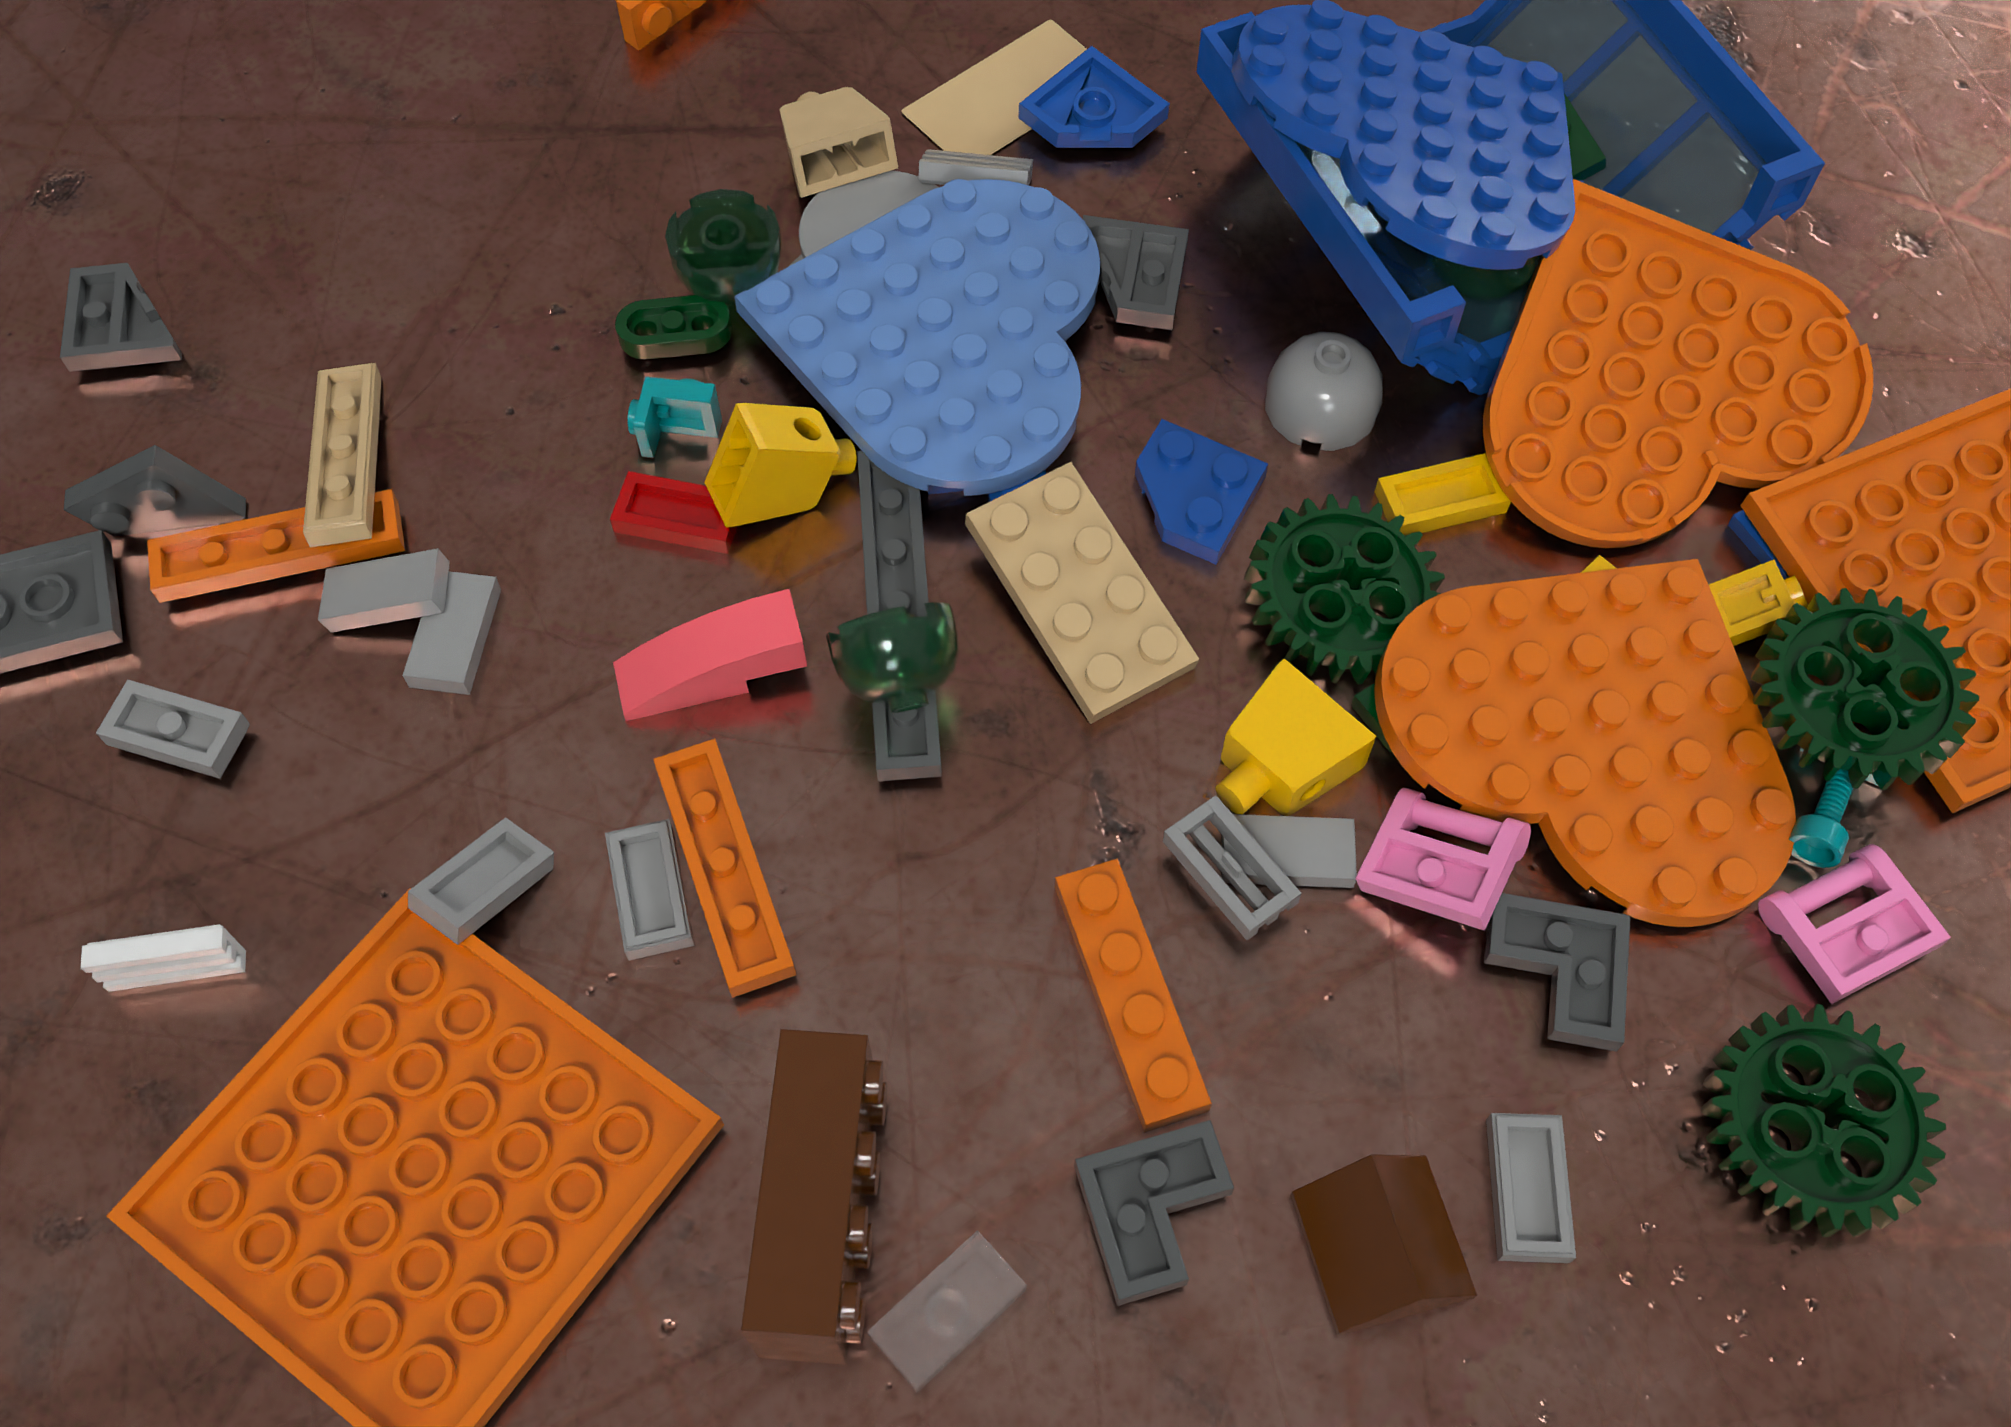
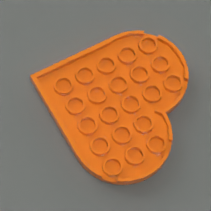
M1573 179L1575 196L1573 222L1557 250L1547 259L1540 255L1489 389L1484 408L1483 438L1488 462L1501 489L1523 515L1545 531L1576 544L1598 548H1623L1639 545L1666 534L1687 519L1705 501L1715 486L1716 481L1743 488H1763L1833 460L1849 447L1861 430L1869 412L1873 393V367L1867 343L1860 345L1854 330L1846 319V316L1850 313L1849 309L1829 288L1795 267Z
M1698 559L1453 589L1428 599L1416 607L1397 627L1386 646L1375 678L1376 711L1380 727L1391 751L1409 775L1424 789L1430 784L1445 796L1462 804L1459 809L1461 811L1502 823L1507 818H1513L1529 824L1539 823L1550 849L1571 877L1586 891L1592 886L1609 899L1624 906L1623 914L1652 924L1670 927H1694L1717 923L1745 910L1766 893L1779 879L1788 863L1794 842L1790 841L1789 837L1796 822L1792 792L1768 730L1761 724L1763 722L1758 705L1753 703V693Z

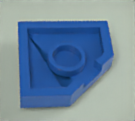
M1090 46L1019 103L1018 118L1057 148H1133L1168 119L1170 103L1096 48Z
M1161 419L1136 461L1135 477L1142 494L1146 493L1155 514L1154 523L1162 542L1217 565L1266 478L1268 463Z

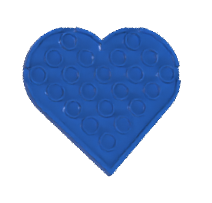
M1315 0L1312 5L1275 7L1256 15L1244 26L1232 58L1233 78L1243 98L1250 106L1255 105L1259 101L1265 112L1276 119L1273 127L1284 135L1308 148L1340 159L1342 177L1353 198L1361 207L1367 205L1370 201L1378 215L1389 222L1386 230L1407 244L1440 259L1469 267L1494 270L1523 268L1528 258L1543 255L1547 259L1560 246L1575 215V196L1562 73L1557 72L1550 65L1540 61L1526 63L1505 57L1496 49L1488 46H1476L1474 48L1453 42L1445 35L1436 31L1425 30L1419 32L1396 25L1391 19L1381 15H1370L1367 17L1345 11L1338 4L1329 0Z

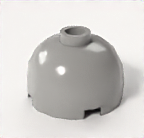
M1317 332L1301 337L1280 353L1267 381L1265 411L1273 427L1288 441L1300 446L1303 439L1311 443H1321L1320 450L1335 451L1353 446L1371 432L1382 405V373L1374 357L1358 340L1341 333Z

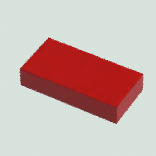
M628 471L610 517L613 531L616 533L725 554L729 553L738 527L726 528L705 485Z

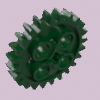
M1333 494L1327 495L1320 510L1313 501L1306 498L1303 500L1298 513L1286 507L1283 509L1277 523L1271 521L1267 523L1260 540L1256 541L1249 556L1252 561L1245 572L1244 580L1252 584L1245 596V602L1261 605L1258 607L1252 622L1254 625H1272L1273 628L1265 643L1270 646L1285 641L1289 648L1284 659L1288 662L1295 660L1300 655L1308 658L1306 665L1307 675L1312 676L1322 664L1329 666V675L1333 683L1338 682L1345 669H1350L1356 683L1363 684L1371 672V668L1375 674L1377 673L1381 656L1397 627L1405 617L1428 599L1441 594L1436 591L1445 579V575L1436 571H1427L1437 556L1436 552H1418L1415 547L1423 534L1419 531L1404 536L1399 530L1403 525L1405 517L1399 515L1387 523L1381 519L1383 510L1380 503L1373 506L1368 514L1361 512L1358 496H1352L1346 509L1339 507ZM1361 555L1371 558L1375 563L1366 561ZM1301 558L1313 561L1318 567L1306 564ZM1372 609L1384 612L1389 619L1378 616ZM1311 612H1318L1326 616L1330 622H1323L1317 619Z
M1841 588L1832 603L1821 593H1817L1806 608L1796 603L1791 607L1784 620L1777 619L1755 655L1760 662L1751 674V680L1762 684L1753 698V703L1773 707L1761 723L1764 728L1783 727L1786 731L1777 747L1781 750L1798 744L1804 749L1798 764L1800 767L1804 768L1814 760L1819 759L1825 763L1823 770L1824 780L1830 781L1840 769L1848 771L1852 788L1856 789L1861 786L1869 774L1873 775L1876 784L1881 790H1887L1898 776L1907 785H1911L1924 771L1933 774L1948 759L1947 757L1951 758L1965 743L1962 737L1976 722V719L1969 715L1968 712L1979 701V695L1964 690L1976 677V672L1970 669L1955 667V664L1966 652L1965 648H1944L1940 642L1948 633L1949 628L1942 626L1928 631L1922 626L1928 612L1924 608L1908 617L1902 614V597L1896 596L1886 608L1878 605L1875 590L1869 589L1860 603H1855L1847 588ZM1857 642L1866 645L1872 652L1864 650ZM1806 674L1818 677L1825 686L1814 683ZM1903 689L1912 692L1920 701L1909 697ZM1852 722L1862 724L1869 729L1872 735L1861 732Z
M1816 1004L1805 1014L1804 1019H1802L1794 1005H1787L1776 1016V1020L1770 1014L1764 1012L1750 1024L1751 1029L1745 1026L1740 1027L1728 1039L1732 1047L1725 1045L1714 1056L1712 1060L1721 1070H1714L1704 1080L1703 1085L1719 1096L1711 1098L1703 1105L1701 1113L1721 1120V1125L1708 1134L1706 1139L1708 1143L1727 1144L1731 1153L1718 1165L1721 1171L1741 1168L1747 1175L1737 1191L1741 1196L1749 1194L1758 1188L1766 1193L1762 1212L1766 1216H1769L1784 1205L1790 1208L1791 1229H1801L1816 1216L1817 1225L1822 1237H1830L1841 1230L1843 1223L1849 1233L1856 1237L1870 1230L1872 1222L1882 1229L1899 1219L1898 1211L1905 1214L1922 1203L1916 1192L1922 1193L1936 1184L1937 1178L1926 1167H1932L1945 1159L1946 1153L1927 1140L1933 1139L1945 1131L1946 1124L1936 1119L1925 1117L1924 1110L1940 1100L1938 1094L1917 1092L1913 1083L1925 1074V1069L1923 1067H1912L1903 1070L1898 1064V1060L1903 1055L1906 1046L1898 1043L1884 1050L1877 1045L1881 1026L1876 1023L1862 1034L1854 1031V1019L1850 1011L1846 1010L1830 1024L1823 1005ZM1782 1063H1788L1797 1068L1803 1076L1805 1086L1792 1081L1786 1075ZM1854 1088L1862 1090L1871 1098L1874 1111L1864 1107L1857 1100ZM1761 1094L1772 1104L1764 1102ZM1768 1125L1779 1128L1788 1136L1792 1145V1151L1779 1147L1772 1140L1768 1131ZM1874 1133L1879 1134L1883 1138L1884 1142L1879 1138V1136L1875 1135ZM1841 1151L1850 1154L1857 1160L1862 1170V1177L1851 1173L1844 1166L1841 1159Z

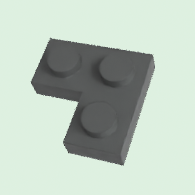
M1502 893L1487 924L1484 963L1552 975L1547 1039L1615 1052L1624 1044L1630 915Z
M1211 1120L1075 1159L1074 1168L1117 1306L1186 1286L1189 1277L1168 1214L1232 1195L1234 1185Z

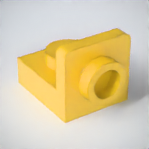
M1775 559L1708 584L1733 646L1768 634L1776 620H1784L1794 604L1798 603L1805 608L1808 606L1795 575L1783 579Z

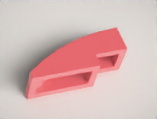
M785 589L721 608L674 627L638 646L614 661L613 665L625 721H630L749 693L747 680L807 667V661L790 589Z

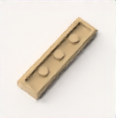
M376 363L318 371L303 534L310 548L372 538L382 381Z

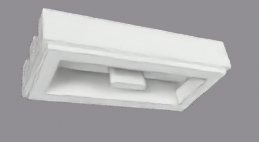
M218 924L87 943V945L82 946L81 969L86 973L92 972V978L97 983L104 982L103 988L108 992L243 973L246 969V950L223 926Z

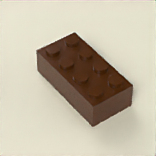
M780 1029L741 1326L742 1333L758 1358L846 1365L848 1344H861L865 1319V1298L860 1297V1282H855L856 1269L869 1268L873 1239V1224L868 1223V1206L863 1205L864 1195H877L880 1173V1152H876V1132H871L872 1125H884L887 1105V1082H883V1061L873 1060L868 1035Z

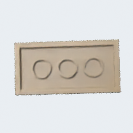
M1072 462L966 513V527L1090 724L1196 668L1199 657Z

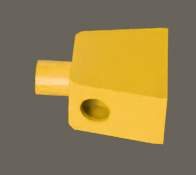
M736 403L704 483L726 528L808 511L817 506L831 476L853 473L857 462L856 450L851 440L834 439L821 413L814 408Z
M1283 659L1245 706L1225 735L1221 760L1232 772L1216 785L1217 796L1235 814L1243 815L1262 797L1281 815L1291 816L1359 772L1368 761L1376 735L1286 659Z

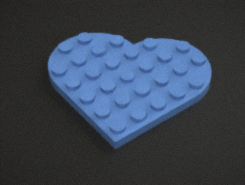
M955 179L942 187L916 197L734 297L736 309L740 316L878 468L904 484L927 492L929 485L964 489V496L982 495L1009 489L1038 475L1060 456L1075 432L1076 420L1080 409L1081 380L1076 360L1065 341L1081 327L1093 309L1099 284L1100 256L1096 240L1085 221L1070 206L1053 196L1050 191L1005 180L982 179L967 181Z

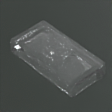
M977 1230L872 1326L867 1333L870 1339L918 1393L1027 1290V1284Z

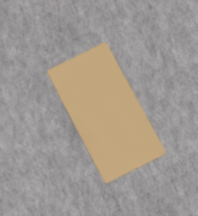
M1048 20L903 108L901 112L943 151L992 155L1032 130V128L1018 118L1019 103L1087 49L1053 20Z

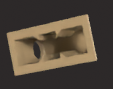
M843 87L823 94L807 92L801 95L796 102L783 105L779 109L793 173L801 198L898 169L890 118L854 88Z

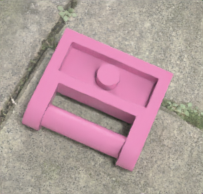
M1402 788L1397 793L1355 879L1360 890L1485 931L1515 863L1520 861L1526 852L1530 840L1531 827L1529 823L1513 818H1507L1502 823L1427 801L1425 794L1422 792ZM1419 825L1490 846L1491 849L1488 855L1410 831L1416 829Z
M1869 844L1851 853L1848 863L1789 893L1782 890L1776 891L1759 900L1758 910L1765 925L1772 932L1784 938L1831 1004L1940 948L1951 938L1882 848L1874 844ZM1862 885L1873 888L1879 896L1817 929L1806 916V914Z

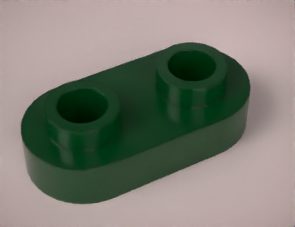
M707 294L635 301L625 306L618 313L615 320V328L621 348L625 353L637 359H656L711 353L725 346L732 335V324L727 305L721 299Z

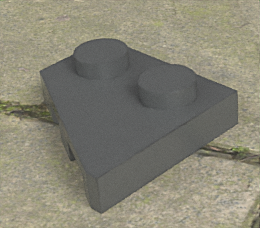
M1083 215V220L1091 230L1097 243L1100 256L1099 281L1116 322L1172 330L1189 229Z
M128 263L70 268L60 358L69 372L182 360V352Z
M154 445L66 489L64 511L114 537L240 521L245 518L246 498Z

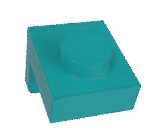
M645 377L639 400L633 399L630 403L627 421L629 433L636 435L641 456L655 457L661 432L718 438L722 415L715 384L702 383L694 379L674 380Z

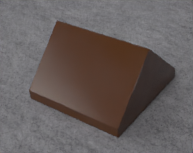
M1371 1154L1292 1191L1291 1198L1337 1336L1466 1301L1477 1296L1426 1155Z

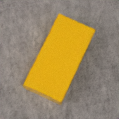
M1486 453L1378 478L1374 491L1379 503L1382 504V510L1387 522H1390L1399 515L1405 517L1403 525L1399 530L1404 536L1420 531L1424 533L1507 513L1511 503L1498 484Z

